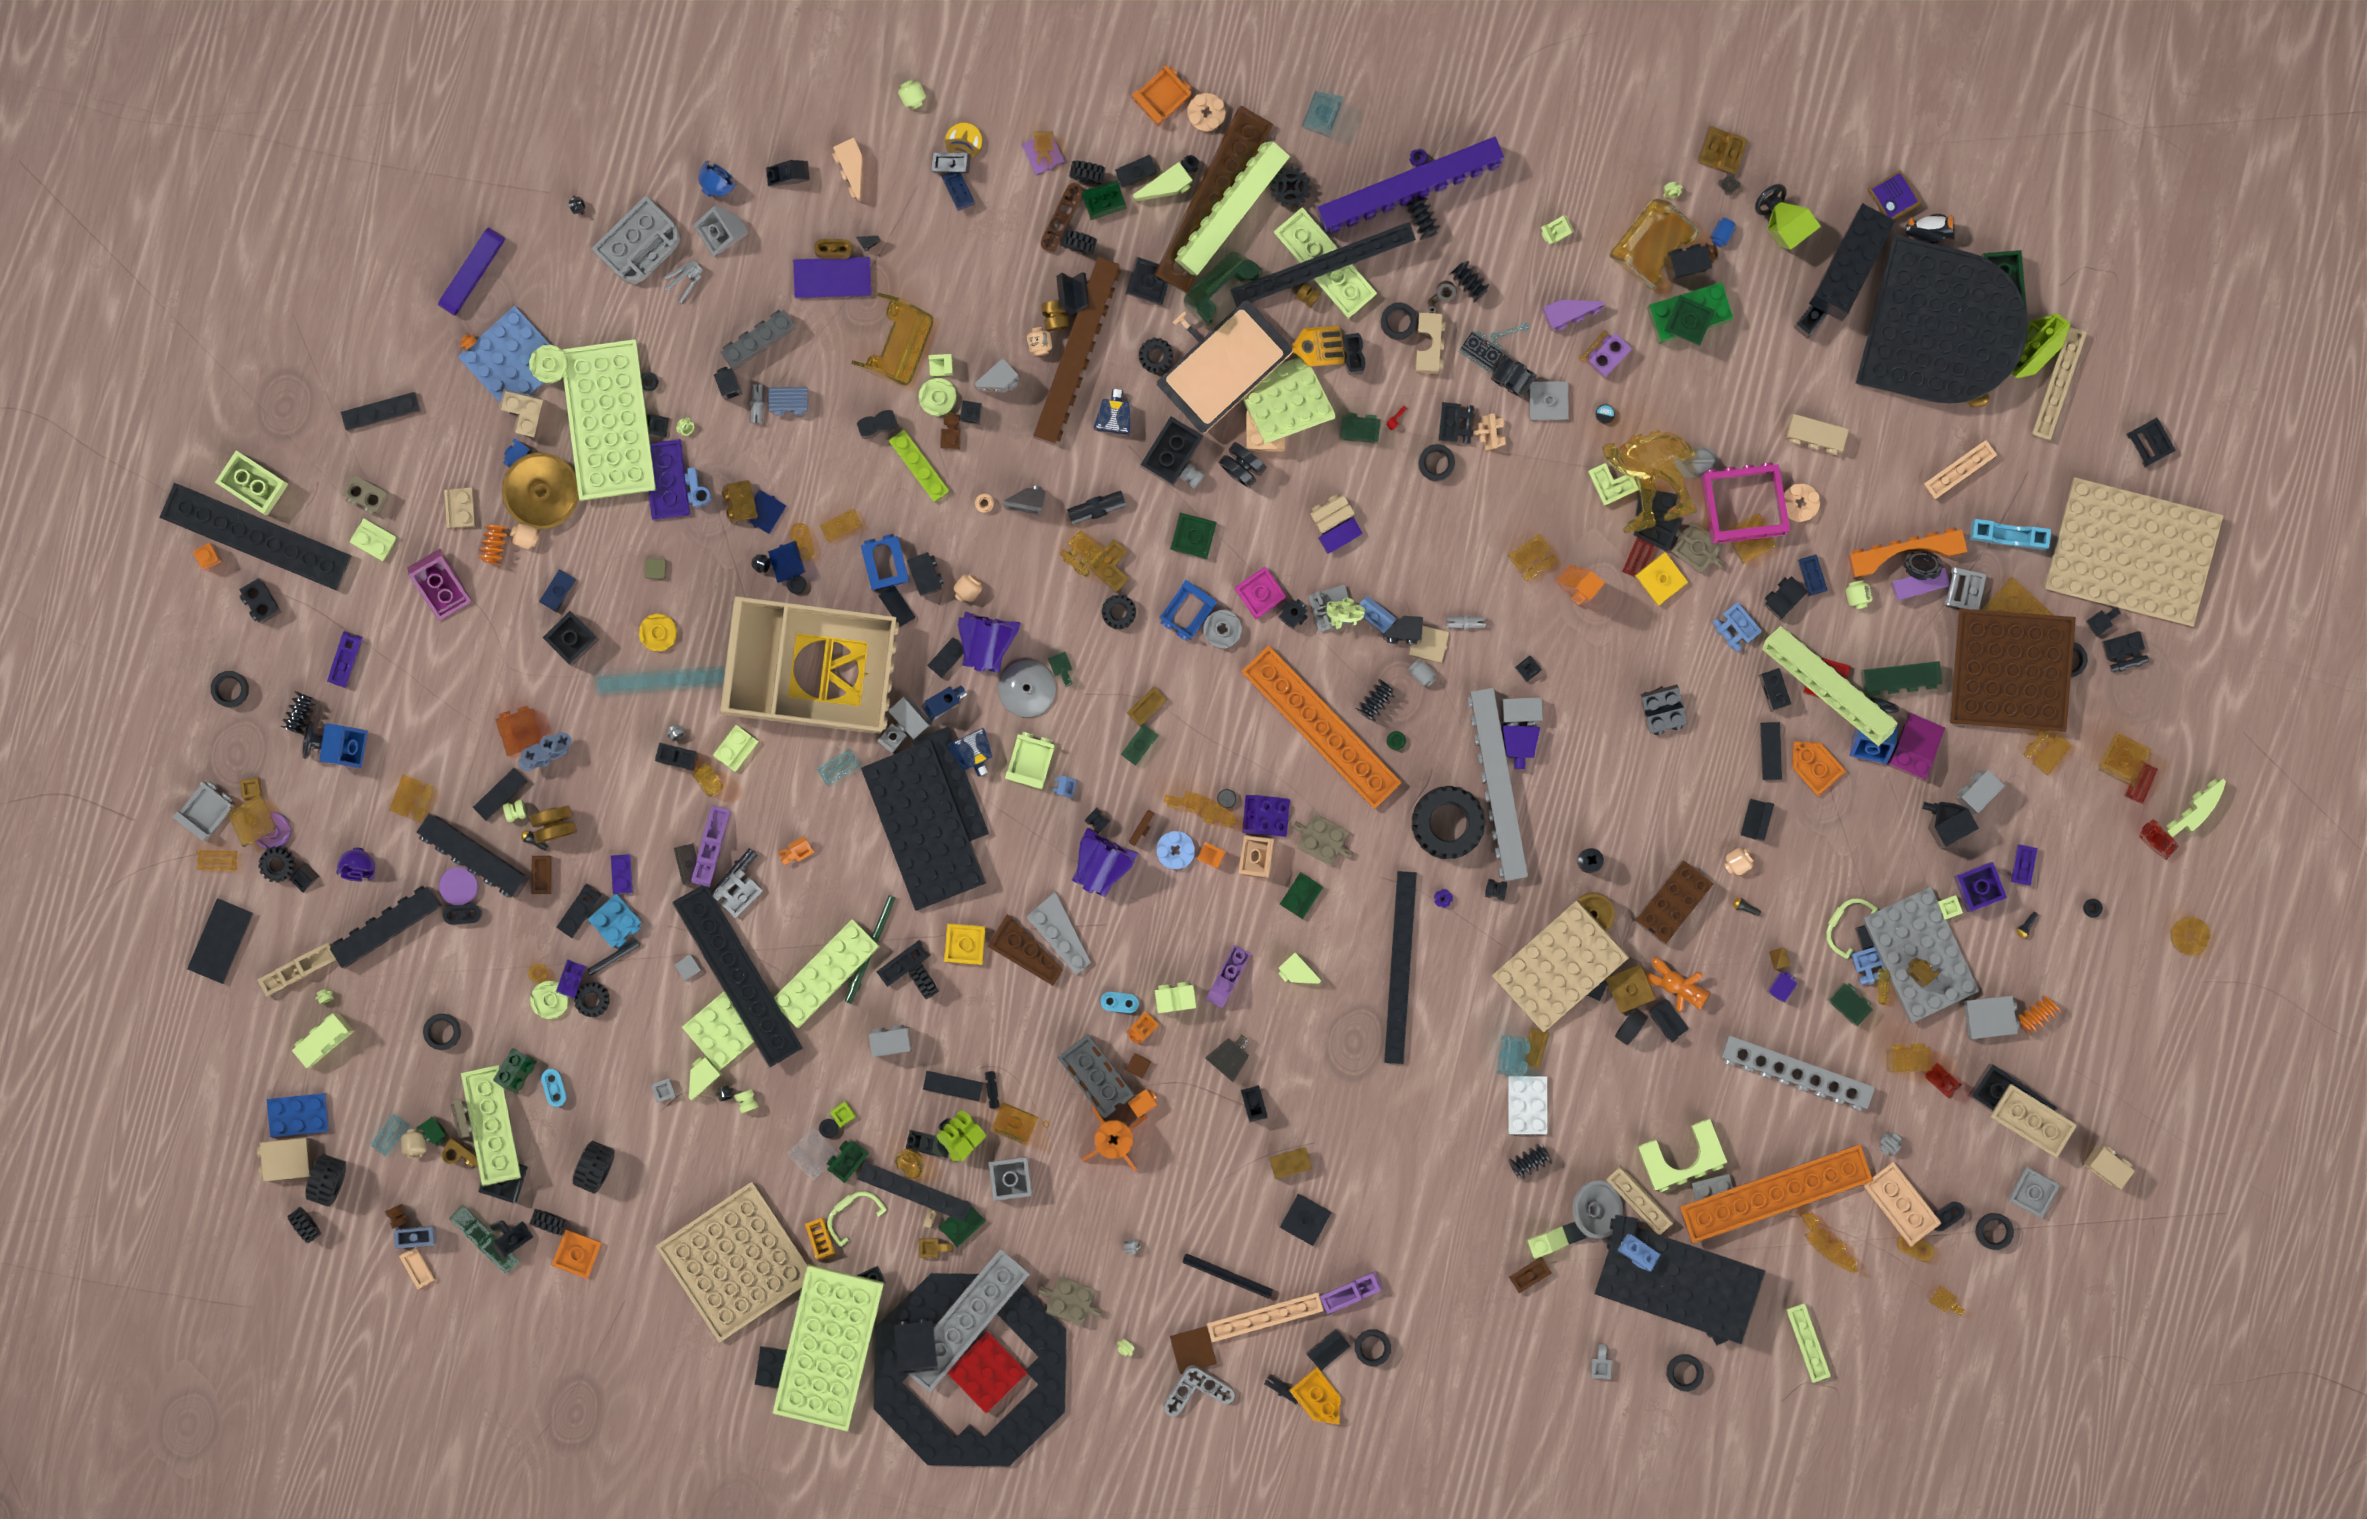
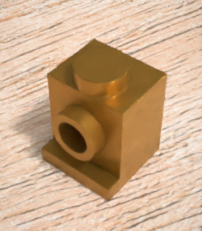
M1917 957L1908 963L1910 967L1905 970L1920 987L1928 986L1940 974L1938 971H1932V966L1928 961L1918 959Z

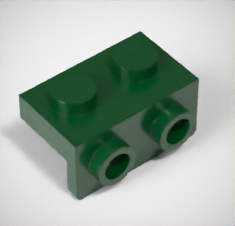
M1118 181L1108 182L1082 192L1090 220L1127 209Z
M512 1048L493 1081L504 1089L518 1094L523 1088L528 1075L534 1070L537 1060Z
M853 1139L845 1140L838 1148L840 1150L838 1155H833L826 1163L828 1165L827 1171L831 1172L843 1183L850 1178L869 1154L868 1151Z

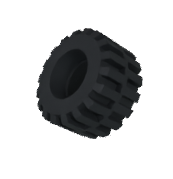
M592 1140L584 1149L573 1175V1185L593 1194L598 1192L613 1163L614 1149Z
M321 1154L316 1160L307 1181L305 1190L306 1200L330 1207L341 1189L346 1173V1162L326 1154Z

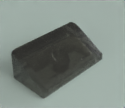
M693 843L674 847L682 885L692 883L691 879L697 859Z

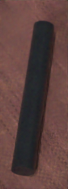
M634 940L588 968L589 975L595 974L633 951L640 944L637 940Z

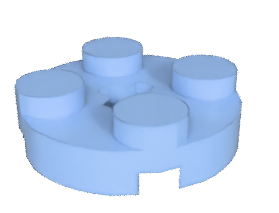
M1172 831L1160 838L1156 853L1159 861L1165 867L1181 869L1192 861L1195 847L1188 835L1183 832ZM1171 846H1180L1179 851L1181 853L1173 856L1171 854Z

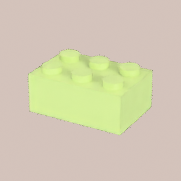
M237 450L215 482L267 516L288 486V483Z

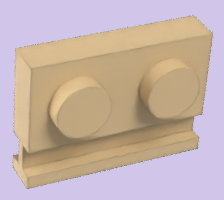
M473 488L444 490L447 528L475 527Z

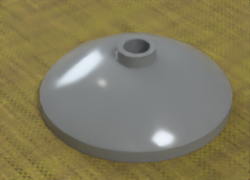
M1022 660L1010 665L1001 675L998 684L999 697L1004 707L1012 714L1025 718L1035 717L1045 712L1052 704L1056 692L1055 681L1051 672L1044 665L1032 660ZM1026 684L1030 686V690L1027 692L1023 690V686Z
M1596 1180L1584 1184L1578 1190L1573 1202V1216L1576 1225L1586 1236L1595 1239L1606 1238L1613 1233V1230H1610L1611 1218H1615V1215L1622 1216L1623 1214L1620 1195L1611 1184L1605 1181Z

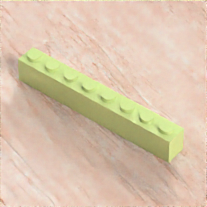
M1264 142L1259 147V153L1248 161L1245 171L1237 175L1234 185L1224 192V198L1212 207L1213 212L1210 216L1205 217L1201 221L1199 230L1193 232L1188 239V244L1177 252L1178 257L1175 261L1191 275H1198L1289 159L1290 156L1275 142Z
M1780 626L1765 640L1762 648L1763 651L1876 745L1880 746L1894 732L1897 722L1892 716L1887 715L1876 703L1870 701L1863 692L1852 686L1847 679L1840 676L1834 668L1823 662L1818 655L1811 652L1805 644L1794 638L1789 631Z

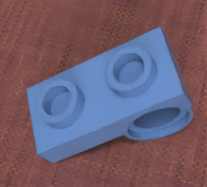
M695 467L687 468L688 473L685 474L686 485H690L691 492L688 493L689 504H693L694 508L708 505L712 498L711 493L707 488L699 487L697 469ZM701 491L707 493V498L704 501L697 499V495Z
M1631 1234L1626 1235L1618 1249L1619 1252L1630 1258L1636 1266L1647 1271L1652 1270L1660 1256L1659 1253Z

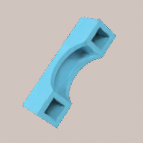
M1974 519L1971 521L1969 540L2046 550L2049 548L2051 529L2011 526L1994 521Z

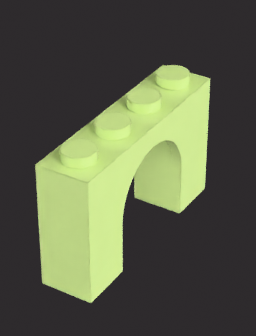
M1710 1119L1690 1125L1698 1145V1156L1696 1161L1686 1169L1676 1170L1667 1165L1656 1140L1636 1146L1653 1190L1662 1192L1670 1189L1669 1185L1673 1183L1680 1185L1688 1182L1687 1178L1691 1176L1698 1178L1705 1175L1706 1170L1712 1168L1713 1171L1724 1167L1723 1164L1727 1163Z

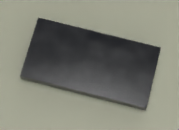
M217 898L187 970L224 984L254 913Z

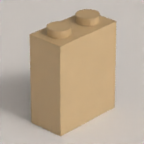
M309 1138L261 1142L260 1147L257 1148L258 1158H261L262 1166H259L260 1177H263V1181L309 1177L312 1170Z

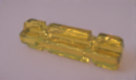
M1884 968L1878 971V1003L1880 1005H1887L1889 1003L1888 979L1890 978V972Z

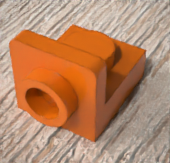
M1145 1012L1126 1033L1131 1041L1140 1045L1159 1024Z

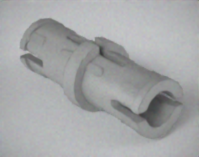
M752 384V400L749 402V406H751L750 423L755 424V416H757V424H762L764 385L759 384L757 392V384Z
M1464 615V617H1446V621H1454V623H1446V628H1464V630H1468V628H1485V623H1477L1478 621H1485V616L1468 617V615Z

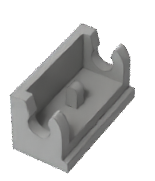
M908 696L901 698L888 710L913 739L920 736L932 725L931 721Z

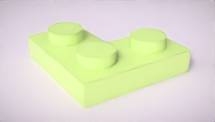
M1606 463L1588 471L1603 506L1639 490L1631 472L1613 480Z

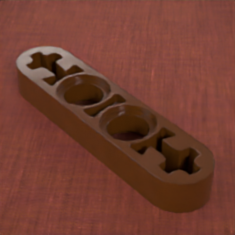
M1071 183L1067 186L1041 239V247L1044 251L1050 253L1057 249L1064 230L1067 229L1082 198L1083 190L1079 184ZM1076 187L1078 188L1079 195H1074L1072 200L1076 203L1073 204L1071 201L1065 200V198L1070 199L1071 192L1069 190H1074ZM1062 205H1070L1072 208L1071 212L1063 214L1060 210ZM1060 221L1063 224V229L1061 231L1053 230L1052 225L1054 222ZM1050 231L1054 235L1059 236V238L1054 236L1053 244L1055 245L1047 248L1045 240H1050L1051 234H1048Z

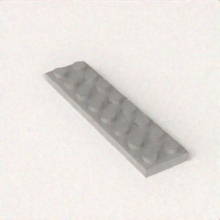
M1000 1248L934 1327L939 1370L908 1375L928 1392H931L1030 1273Z

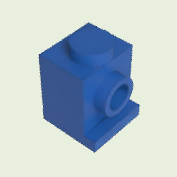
M515 438L512 440L515 443L514 446L510 445L504 453L506 456L503 463L508 467L522 456L532 453L529 448Z

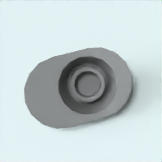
M1692 447L1678 451L1673 458L1672 464L1675 472L1681 477L1701 478L1706 473L1705 471L1717 470L1719 461L1716 453L1710 448Z

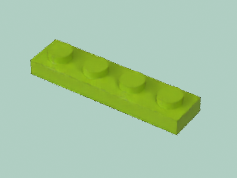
M902 430L889 440L933 502H936L949 492L905 430Z

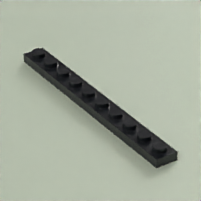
M1410 222L1230 289L1236 307H1238L1243 301L1255 302L1416 241Z
M1397 871L1384 1063L1404 1064L1417 872Z

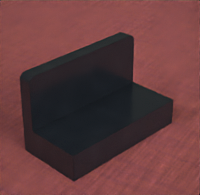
M1081 272L1074 277L1064 273L1056 275L1060 309L1073 315L1089 306L1086 273Z
M1750 799L1740 835L1765 841L1774 804Z
M1663 999L1647 1011L1670 1043H1673L1681 1034L1688 1030L1687 1025L1667 999Z
M1335 1328L1306 1354L1320 1370H1323L1346 1351L1350 1345Z

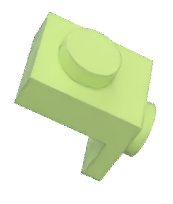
M1566 215L1541 227L1543 231L1542 236L1549 244L1556 243L1574 233Z

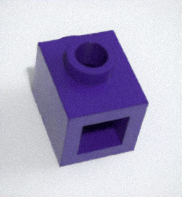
M1788 972L1784 974L1778 973L1767 993L1785 1003L1797 985L1794 981L1795 977Z

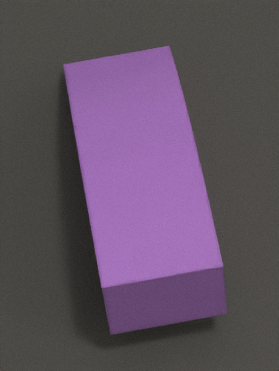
M1942 568L1940 575L1936 579L1931 580V578H1927V580H1919L1911 576L1893 581L1891 585L1895 599L1899 601L1949 587L1950 582L1946 569Z
M1373 1271L1321 1295L1320 1299L1327 1314L1381 1291L1383 1286L1377 1272Z

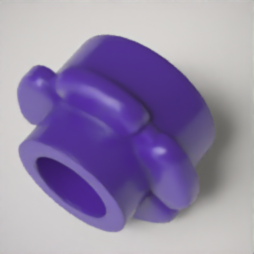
M1423 149L1413 150L1410 153L1411 158L1409 160L1412 165L1419 167L1428 162V155H1426Z
M1441 889V891H1437L1434 895L1435 904L1438 907L1447 908L1450 906V902L1453 901V896L1447 889Z

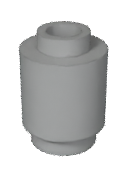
M1420 659L1408 669L1411 672L1410 674L1422 686L1427 685L1429 687L1436 680L1434 677L1436 672L1425 661Z

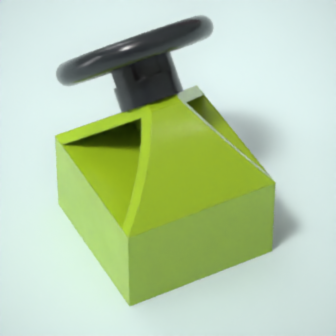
M1775 184L1760 194L1755 203V211L1761 216L1772 213L1767 227L1768 232L1780 248L1791 250L1821 226L1808 208L1784 203L1787 195L1786 187L1782 184ZM1766 205L1768 209L1761 210V206Z

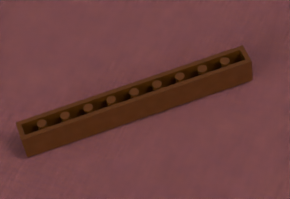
M1098 257L1087 285L1089 306L1077 313L1033 435L1035 439L1052 445H1056V442H1060L1064 433V431H1061L1063 423L1067 424L1070 413H1067L1069 406L1074 405L1077 397L1074 395L1076 387L1080 388L1083 377H1080L1082 370H1086L1090 360L1087 359V356L1095 348L1096 342L1093 341L1095 334L1099 335L1103 324L1100 323L1102 316L1106 317L1109 308L1106 305L1108 298L1112 299L1115 288H1113L1114 281H1119L1122 272L1119 269L1120 264L1101 257Z

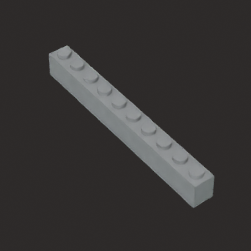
M1494 689L1473 691L1467 697L1468 707L1473 710V715L1470 718L1472 727H1476L1477 732L1474 735L1475 745H1479L1480 753H1477L1479 765L1483 764L1484 772H1481L1482 783H1486L1487 791H1484L1486 803L1489 802L1491 810H1488L1489 821H1493L1494 829H1491L1493 840L1497 841L1498 846L1495 848L1496 859H1500L1501 866L1498 867L1499 876L1504 881L1526 878L1528 874Z

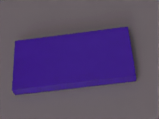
M870 257L793 259L795 298L871 296Z
M681 439L650 443L656 485L655 491H648L652 520L689 516L690 507Z

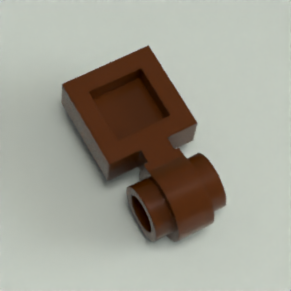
M956 412L944 414V425H947L948 429H941L940 448L960 450L961 430L954 429L960 423V415H957Z

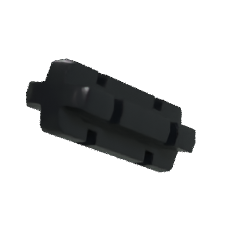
M995 1071L985 1072L988 1098H990V1101H988L989 1108H999Z

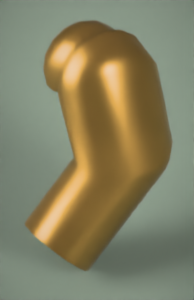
M1986 394L1966 403L1972 408L1984 407L1989 403L1990 397Z

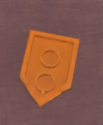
M1793 741L1792 769L1817 796L1821 795L1846 772L1822 743Z

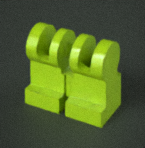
M960 1110L956 1114V1118H952L950 1124L944 1126V1131L941 1130L937 1134V1139L949 1151L952 1161H964L974 1150L973 1147H977L987 1135L978 1124L972 1121L969 1114Z

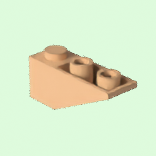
M852 138L834 146L835 153H832L836 164L840 163L843 168L840 173L844 181L848 180L851 185L848 190L852 198L856 197L859 202L861 201L863 156L855 139Z

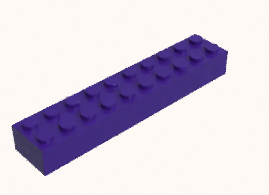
M1495 136L1317 207L1316 213L1324 233L1329 232L1332 235L1341 231V227L1346 225L1348 228L1355 226L1359 220L1364 218L1366 221L1373 219L1377 213L1382 211L1383 214L1394 210L1393 207L1399 204L1401 207L1405 206L1414 198L1428 197L1429 193L1435 190L1436 193L1441 192L1452 183L1454 186L1465 182L1464 179L1471 176L1473 179L1481 176L1485 170L1489 169V172L1500 168L1499 165L1502 164L1504 155Z

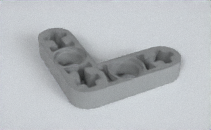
M1190 1365L1185 1369L1165 1400L1164 1410L1169 1416L1178 1415L1196 1388L1223 1404H1229L1234 1400V1390L1230 1385L1200 1367ZM1197 1371V1376L1202 1379L1201 1383L1198 1384L1199 1379L1196 1377L1191 1379L1189 1372ZM1207 1380L1215 1382V1386L1212 1389L1204 1387V1383ZM1221 1385L1220 1390L1223 1392L1228 1390L1230 1397L1222 1398V1393L1217 1390L1218 1386ZM1185 1386L1188 1388V1393L1186 1395H1179L1177 1392L1178 1388ZM1175 1395L1178 1398L1176 1402L1177 1409L1169 1410L1168 1404L1172 1405L1175 1402V1397H1173Z

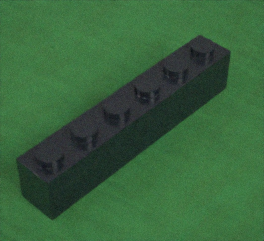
M421 886L414 890L415 894L410 898L408 896L403 897L398 901L399 905L392 908L390 906L381 912L382 916L377 919L372 917L365 922L366 926L359 929L357 927L350 931V936L346 939L340 938L333 942V947L330 948V951L340 967L347 968L442 907L431 887Z

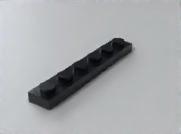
M864 1162L857 1179L963 1222L966 1221L972 1205L867 1162Z

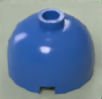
M705 161L698 173V181L703 188L701 191L709 197L712 195L723 197L729 194L736 186L737 181L734 180L732 182L730 179L732 175L719 165L714 163L711 166L709 165L710 161Z

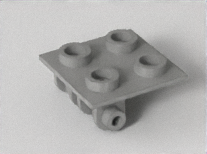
M1345 585L1322 592L1319 591L1308 596L1319 632L1336 627V625H1331V617L1327 615V603L1349 598ZM1342 622V625H1345V624H1348V623H1351V622Z

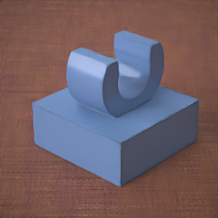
M1066 776L1055 778L1059 785L1058 788H1053L1052 790L1057 792L1056 794L1073 798L1077 779Z

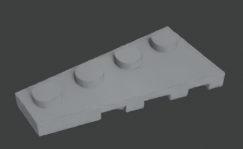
M1056 892L1026 916L1076 975L1091 963Z

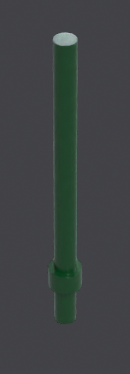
M890 895L871 936L876 943L896 899ZM871 956L858 968L854 979H851L848 986L850 989L844 1002L852 1004L857 990L859 991L861 988V980Z

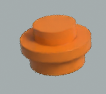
M466 334L460 340L462 343L460 347L468 350L477 342L476 335Z

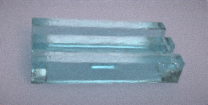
M849 749L817 770L828 786L860 765ZM849 755V759L827 773H823V770ZM853 761L854 764L831 779H827L828 776Z
M393 1114L370 1146L374 1147L382 1155L387 1156L409 1125ZM396 1120V1124L393 1126V1128L389 1131V1133L378 1146L377 1142L387 1131V1129L390 1127L393 1121ZM401 1124L403 1127L392 1140V1142L389 1144V1146L386 1148V1150L382 1149L383 1146L387 1143V1141L390 1139V1137Z

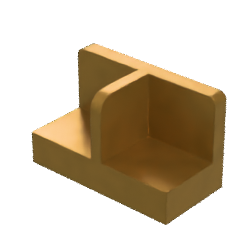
M1306 1147L1287 1151L1269 1158L1275 1180L1312 1169Z

